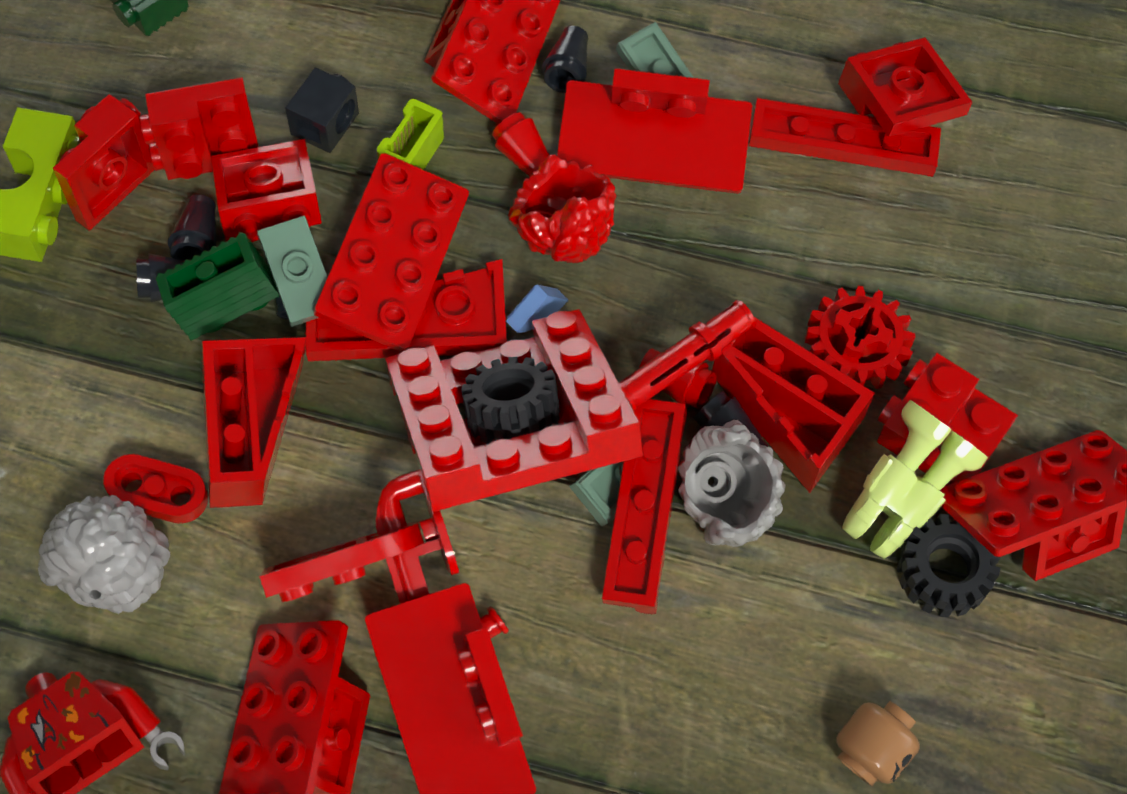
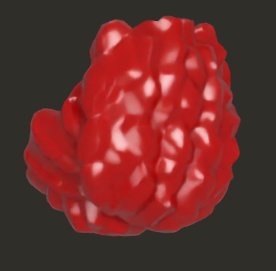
M549 155L544 162L540 163L539 169L533 171L531 177L524 180L522 188L518 189L517 198H514L508 213V220L517 228L521 239L527 241L530 251L551 255L555 262L581 263L590 256H595L601 250V245L605 244L608 240L611 227L614 225V201L617 196L615 186L606 175L601 176L595 173L594 167L591 165L580 169L576 161L568 163L566 159H560L556 155Z

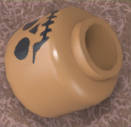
M891 701L884 708L871 702L863 703L836 736V743L842 751L837 758L870 786H873L876 781L885 784L893 783L920 749L917 737L910 731L916 721Z

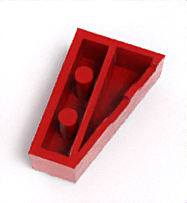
M754 317L756 327L748 330L722 348V355L714 360L712 372L717 374L716 381L731 399L733 397L737 398L762 437L806 490L811 493L863 421L875 393Z
M306 337L202 341V376L210 508L263 505L303 368Z

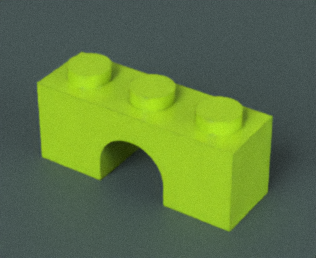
M17 107L3 148L15 173L30 175L31 177L17 188L0 189L1 256L42 262L47 246L55 242L58 233L57 218L62 204L66 205L68 202L53 171V167L59 163L66 151L75 148L81 143L74 126L76 123L73 116Z

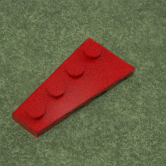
M503 260L487 262L486 268L465 274L463 269L444 273L443 279L435 281L408 349L435 346L438 356H448L464 352H478L506 343ZM321 318L306 322V355L308 361L377 359L402 353Z

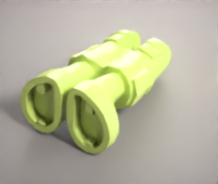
M912 400L905 405L901 413L902 419L909 430L904 447L896 458L891 454L888 456L882 455L871 473L867 475L863 484L864 490L847 514L842 529L853 539H857L868 530L881 511L889 516L874 536L870 545V551L883 559L889 557L901 547L916 527L920 529L946 501L944 498L945 494L940 490L953 477L965 470H978L988 458L984 453L957 433L951 431L948 426ZM941 444V453L923 477L916 476V469Z

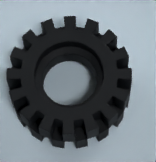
M508 357V363L501 364L500 359L491 361L492 368L488 369L484 365L476 368L477 375L469 374L465 379L466 384H462L461 390L468 428H470L471 434L475 438L480 436L481 442L487 445L493 439L495 441L511 439L541 431L546 427L553 426L552 423L558 424L560 419L555 375L552 369L548 370L545 363L540 362L535 365L532 358L526 357L523 363H518L517 357Z
M940 514L935 522H933L932 518L928 519L920 529L916 527L905 543L899 555L902 557L897 563V572H903L899 580L902 589L910 587L912 590L908 595L911 602L914 604L920 598L926 602L922 610L929 614L934 607L940 608L939 617H949L955 610L958 617L966 614L971 607L973 610L978 607L994 587V582L999 577L1001 567L996 566L1001 558L991 554L956 520L949 522V514ZM938 549H949L956 552L967 564L966 578L956 583H949L938 578L930 568V554Z

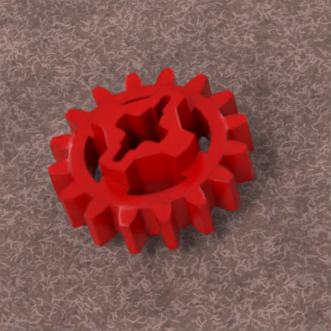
M863 286L857 287L854 296H849L843 288H839L834 301L824 296L820 301L818 310H812L807 324L809 327L804 343L812 345L811 353L864 386L865 381L870 380L876 389H880L884 384L886 376L895 381L900 375L902 366H907L913 351L910 349L916 336L915 333L907 331L912 319L910 315H896L900 302L897 300L887 305L881 302L883 291L879 289L874 293L873 297L865 296ZM861 330H864L865 334L863 339H861L859 345L855 347L854 342L856 340V337L859 336Z

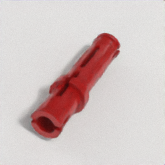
M735 300L732 305L706 323H695L689 327V334L618 382L633 411L705 360H716L722 355V348L748 330L755 328L756 320L746 304L740 300Z

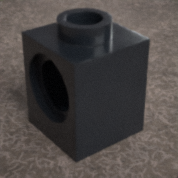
M315 67L285 107L290 134L300 140L305 139V142L331 154L359 114L355 85H352L350 81L339 74L331 75Z

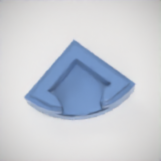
M538 284L534 285L510 313L506 322L517 333L532 330L533 320L548 317L550 314L559 311L568 299L557 288Z

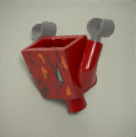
M79 671L70 672L59 680L52 673H40L31 678L26 684L25 693L28 700L11 710L8 716L12 734L5 741L0 765V777L9 794H76L145 748L140 741L143 737L151 744L150 752L154 764L163 770H169V766L157 754L160 746L165 743H172L185 756L184 742L176 733L163 732L157 726L161 720L130 686L104 679L89 682Z

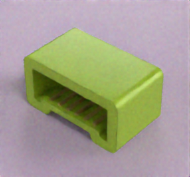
M410 99L403 109L404 119L391 138H384L377 147V157L379 159L382 153H386L424 170L444 140L443 115L439 109L416 99Z

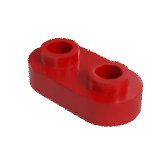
M127 454L113 460L104 473L103 484L109 497L115 495L121 501H129L133 506L143 508L147 516L172 523H188L197 519L204 512L208 504V491L203 479L197 472L189 468L142 455ZM142 481L139 489L131 492L126 491V487L130 482ZM179 495H191L190 500L186 504H174L175 499Z

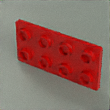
M450 0L424 61L435 68L431 77L432 81L499 124L505 118L517 112L560 0Z
M615 68L612 85L570 80L567 82L557 156L560 159H566L568 163L576 161L580 169L591 165L594 167L595 173L601 176L606 175L613 179L739 194L743 189L752 103L708 97L710 80Z
M382 153L314 308V315L400 352L407 350L469 196V190L391 155Z
M1096 430L944 486L940 491L945 494L944 498L946 501L941 507L995 557H1002L1025 548L1022 570L1034 581H1037L1119 548L1127 508V450L1103 431Z
M462 583L366 615L365 623L419 794H535L536 786L520 740L523 734L488 629L482 626L469 585Z
M340 620L262 624L258 627L219 794H351L371 694L338 677L348 632L347 624Z

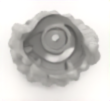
M738 420L727 422L724 426H705L697 432L690 444L684 449V460L678 465V471L682 478V483L678 490L681 498L684 500L686 512L702 528H705L704 540L710 545L722 544L739 547L747 542L757 540L765 531L773 526L775 516L782 513L783 506L780 497L785 492V483L781 480L783 464L773 458V449L771 447L760 445L757 437L750 433L748 428ZM713 477L714 483L710 486L708 479Z
M115 495L102 498L88 496L81 503L74 502L66 505V508L56 514L51 521L49 529L44 533L42 544L39 547L40 560L38 572L41 581L45 585H57L61 591L68 593L71 599L80 605L107 609L116 614H120L122 611L133 612L142 603L147 602L151 594L156 593L161 587V580L164 575L163 567L171 556L168 550L169 542L166 535L160 530H155L153 523L147 520L143 508L133 506L129 501H121Z

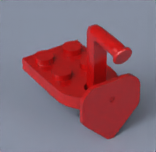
M419 469L400 475L389 481L382 489L377 504L376 533L265 568L259 577L266 598L279 594L281 603L291 601L313 593V582L332 577L334 585L343 584L365 576V565L386 559L401 604L430 594L418 556L441 550L445 565L451 576L458 574V565L441 511H432L422 470ZM424 494L430 518L419 521L423 536L418 522H406L400 503L401 500ZM492 606L488 607V613L480 617L483 628L487 627L490 638L497 636L501 632L507 634L509 629Z

